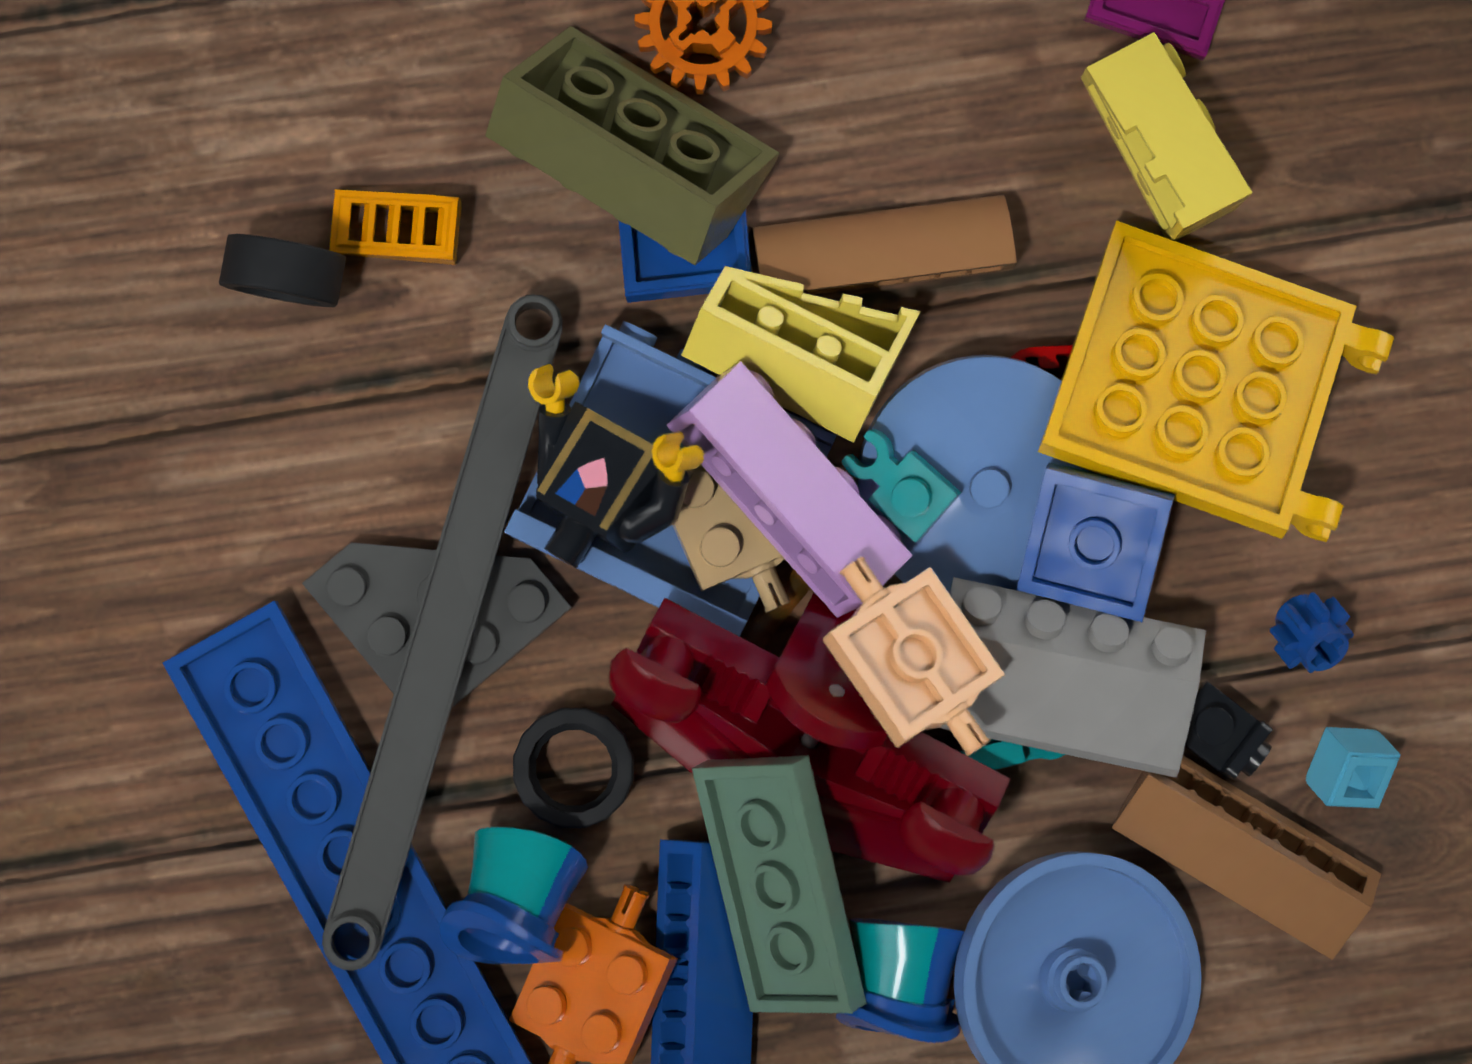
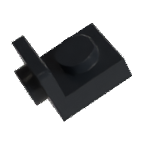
M1206 681L1197 691L1185 747L1227 779H1235L1241 771L1249 777L1261 765L1272 749V746L1265 739L1273 728L1263 720H1257Z

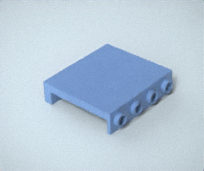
M623 321L619 331L605 324L601 332L602 338L569 406L572 408L576 401L654 444L658 437L672 433L666 425L716 377L711 375V370L681 356L683 349H680L677 357L674 358L654 348L657 337L633 324ZM786 411L792 419H796L808 427L816 439V447L827 458L836 435L793 412L789 413ZM682 443L680 445V450L685 447ZM536 472L519 509L514 510L504 533L560 560L546 551L544 547L563 517L536 498V489L538 487ZM673 525L647 540L637 543L632 550L625 553L596 537L577 569L658 608L663 599L667 598L739 637L760 597L752 577L749 579H730L701 592Z

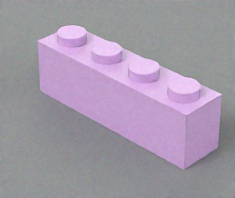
M740 361L715 378L666 426L672 433L681 431L684 434V439L681 443L685 447L698 445L702 449L704 461L701 465L838 618L863 604L845 577L841 575V570L863 556L865 562L883 586L913 555L901 543V535L897 528L885 517L877 515L862 499L853 478L844 470L834 467L816 447V439L808 427L802 422L792 419L773 398L774 394L768 382L758 373L748 370Z

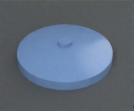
M972 355L954 358L923 370L899 387L883 404L868 430H879L890 439L894 448V457L899 462L910 451L915 450L962 492L927 534L917 543L890 521L899 531L901 543L913 555L895 573L903 583H907L931 567L948 593L953 577L1017 590L1042 481L1048 463L1103 476L1038 452L1061 380L1038 366L1022 360L1005 356ZM864 438L859 460L865 465H872L876 461L877 451ZM856 478L859 495L877 515L888 519L868 501L879 485L872 479Z
M1069 851L1039 857L1018 867L1001 879L977 906L966 926L958 949L954 971L955 1006L963 1035L979 1064H1173L1189 1038L1199 1008L1202 975L1197 941L1190 922L1176 898L1159 880L1141 867L1114 856L1091 852Z

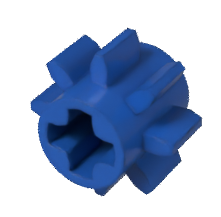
M1311 592L1309 595L1295 596L1281 606L1276 614V625L1270 628L1271 634L1278 641L1274 650L1290 669L1296 667L1301 662L1309 673L1328 670L1337 665L1348 651V640L1354 636V633L1345 624L1350 615L1334 596L1327 599L1324 603L1315 592Z

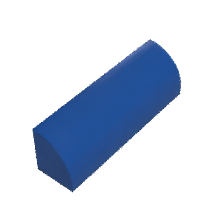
M660 840L656 947L678 959L653 1014L651 1064H751L753 1012H750L710 842L704 840Z

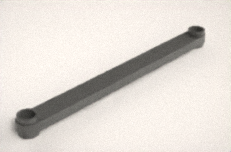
M530 294L516 300L510 306L501 330L323 932L322 946L325 956L333 965L342 970L355 971L368 966L376 959L384 940L538 417L539 407L541 406L530 394L528 379L536 368L548 364L553 366L562 335L563 319L560 310L552 300L543 295ZM530 309H540L546 312L552 319L551 330L546 336L537 340L521 336L516 329V322L522 313ZM348 922L363 926L370 938L368 951L362 958L356 960L341 956L334 943L336 932L343 924Z

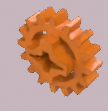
M641 0L647 7L651 8L650 12L635 14V26L644 30H650V34L643 36L637 41L640 52H657V55L650 64L651 71L657 74L669 67L673 70L671 87L678 89L686 77L694 79L696 93L701 95L705 92L707 80L716 79L723 92L730 90L729 73L734 70L739 75L748 79L752 75V69L747 61V57L750 55L755 58H765L767 53V47L756 39L757 35L772 33V21L765 18H757V14L769 7V0ZM668 3L673 13L678 17L677 27L669 33V38L664 40L661 32V18ZM742 7L747 25L743 40L739 44L736 41V37L729 30V21L738 14V10ZM696 12L703 18L709 17L712 13L716 15V33L710 36L708 32L702 29L695 35L692 34L691 15ZM692 54L713 55L718 62L695 64L686 60Z

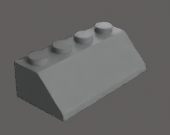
M953 577L949 591L950 596L1005 674L997 682L980 692L974 703L968 708L987 738L1177 778L1200 682L1206 630L1145 617L1143 622H1138L1026 592ZM946 724L942 725L941 727H937L950 730Z

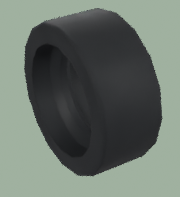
M229 234L224 251L219 285L238 292L274 300L318 307H336L339 300L346 257L323 248L282 239L248 234Z
M560 708L539 717L522 734L513 755V781L522 803L538 819L559 828H587L608 819L625 802L634 781V754L626 734L609 717L588 708ZM566 730H582L596 736L606 746L612 760V775L606 790L597 799L584 805H564L553 800L542 789L536 775L537 758L542 746L552 736Z

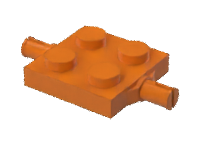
M624 884V889L611 918L595 917L566 903L554 926L556 932L559 933L554 947L564 951L562 961L532 965L509 1018L510 1022L540 1036L554 1050L548 1064H576L577 1061L590 1062L592 1064L633 1063L678 959L649 944L641 933L634 929L645 902L650 896L647 892L639 891V888Z

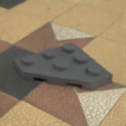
M350 543L302 584L394 694L436 550ZM496 556L452 708L572 609L532 559Z

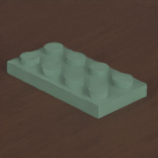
M809 756L706 760L693 767L692 772L750 1012L853 1013L858 1010V1007L861 1008L866 1005Z

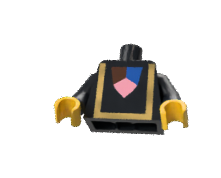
M551 364L533 370L528 379V389L535 401L542 404L539 407L538 487L536 489V498L563 517L544 549L565 563L577 568L596 537L625 553L632 550L637 543H641L675 524L680 516L688 483L693 476L690 470L702 464L704 453L698 445L684 447L680 450L681 441L684 439V434L681 431L664 434L658 437L654 444H651L576 401L571 408L565 403V399L577 392L579 378L574 372L567 370L557 374L554 386L552 381L554 369Z

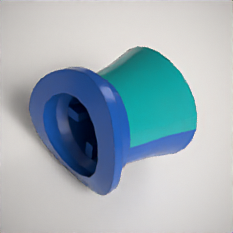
M487 827L475 831L473 866L468 895L463 900L452 903L446 909L440 923V936L443 943L454 954L480 963L536 964L561 962L564 951L554 947L559 935L554 926L568 899L588 869L586 859L572 846L545 834L507 827Z
M850 919L853 948L867 1004L861 1008L858 1007V1010L853 1013H836V1019L843 1025L851 1028L883 1032L921 1042L939 1043L956 1038L960 1034L961 1026L958 1015L953 1013L955 1000L947 998L964 931L881 919Z

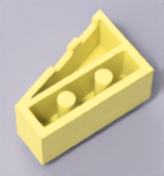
M1155 32L1086 67L1081 79L1165 238L1177 241L1236 210L1253 192L1216 134L1215 125L1207 108L1200 99L1194 98L1183 80L1186 77V72L1178 53L1170 43L1162 45Z
M725 266L699 311L681 356L718 375H721L741 361L748 370L758 373L768 382L774 394L773 398L780 406L854 443L921 311L901 307L898 315L862 307L861 297L843 293L840 301L803 293L804 284Z

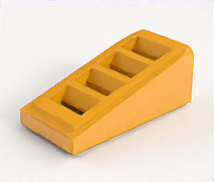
M335 189L329 250L341 255L456 265L462 202L459 197ZM352 206L364 207L361 241L349 240ZM377 208L389 209L386 243L374 242ZM402 210L413 211L410 244L399 243ZM427 212L438 213L435 245H423Z

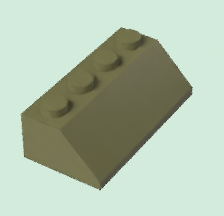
M572 26L568 27L503 76L485 134L487 138L507 149L513 156L530 163L559 181L568 190L580 194L612 214L618 221L630 225L664 246L670 253L682 257L693 265H697L729 236L779 156L778 151Z

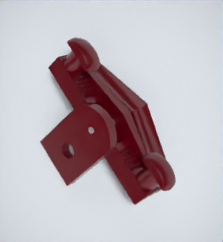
M814 592L779 658L664 598L650 622L637 651L634 652L629 648L620 650L611 660L608 679L610 688L616 695L611 705L692 774V768L706 760L809 756L828 842L832 852L949 883L954 874L959 876L975 874L991 860L995 847L993 839L982 833L998 809L1010 778L922 732L897 748L822 640L829 632L851 619L857 609L837 618Z

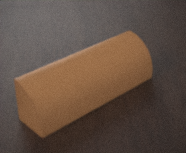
M1004 195L752 227L758 274L804 284L803 293L814 296L1013 270L1017 264L1011 219Z
M1182 756L1177 778L1142 771L1112 826V829L1331 960L1334 959L1372 908L1381 873L1185 756Z

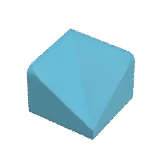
M1326 727L1306 774V782L1326 806L1379 808L1401 754L1377 730Z

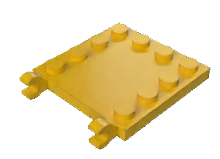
M1116 220L1111 230L1038 452L1112 479L1175 494L1173 501L1280 539L1285 536L1290 524H1292L1303 535L1327 542L1331 530L1335 531L1337 529L1344 505L1332 499L1315 496L1300 490L1340 359L1343 356L1353 367L1367 373L1378 374L1382 361L1386 362L1394 337L1384 331L1352 323L1357 307L1353 304Z

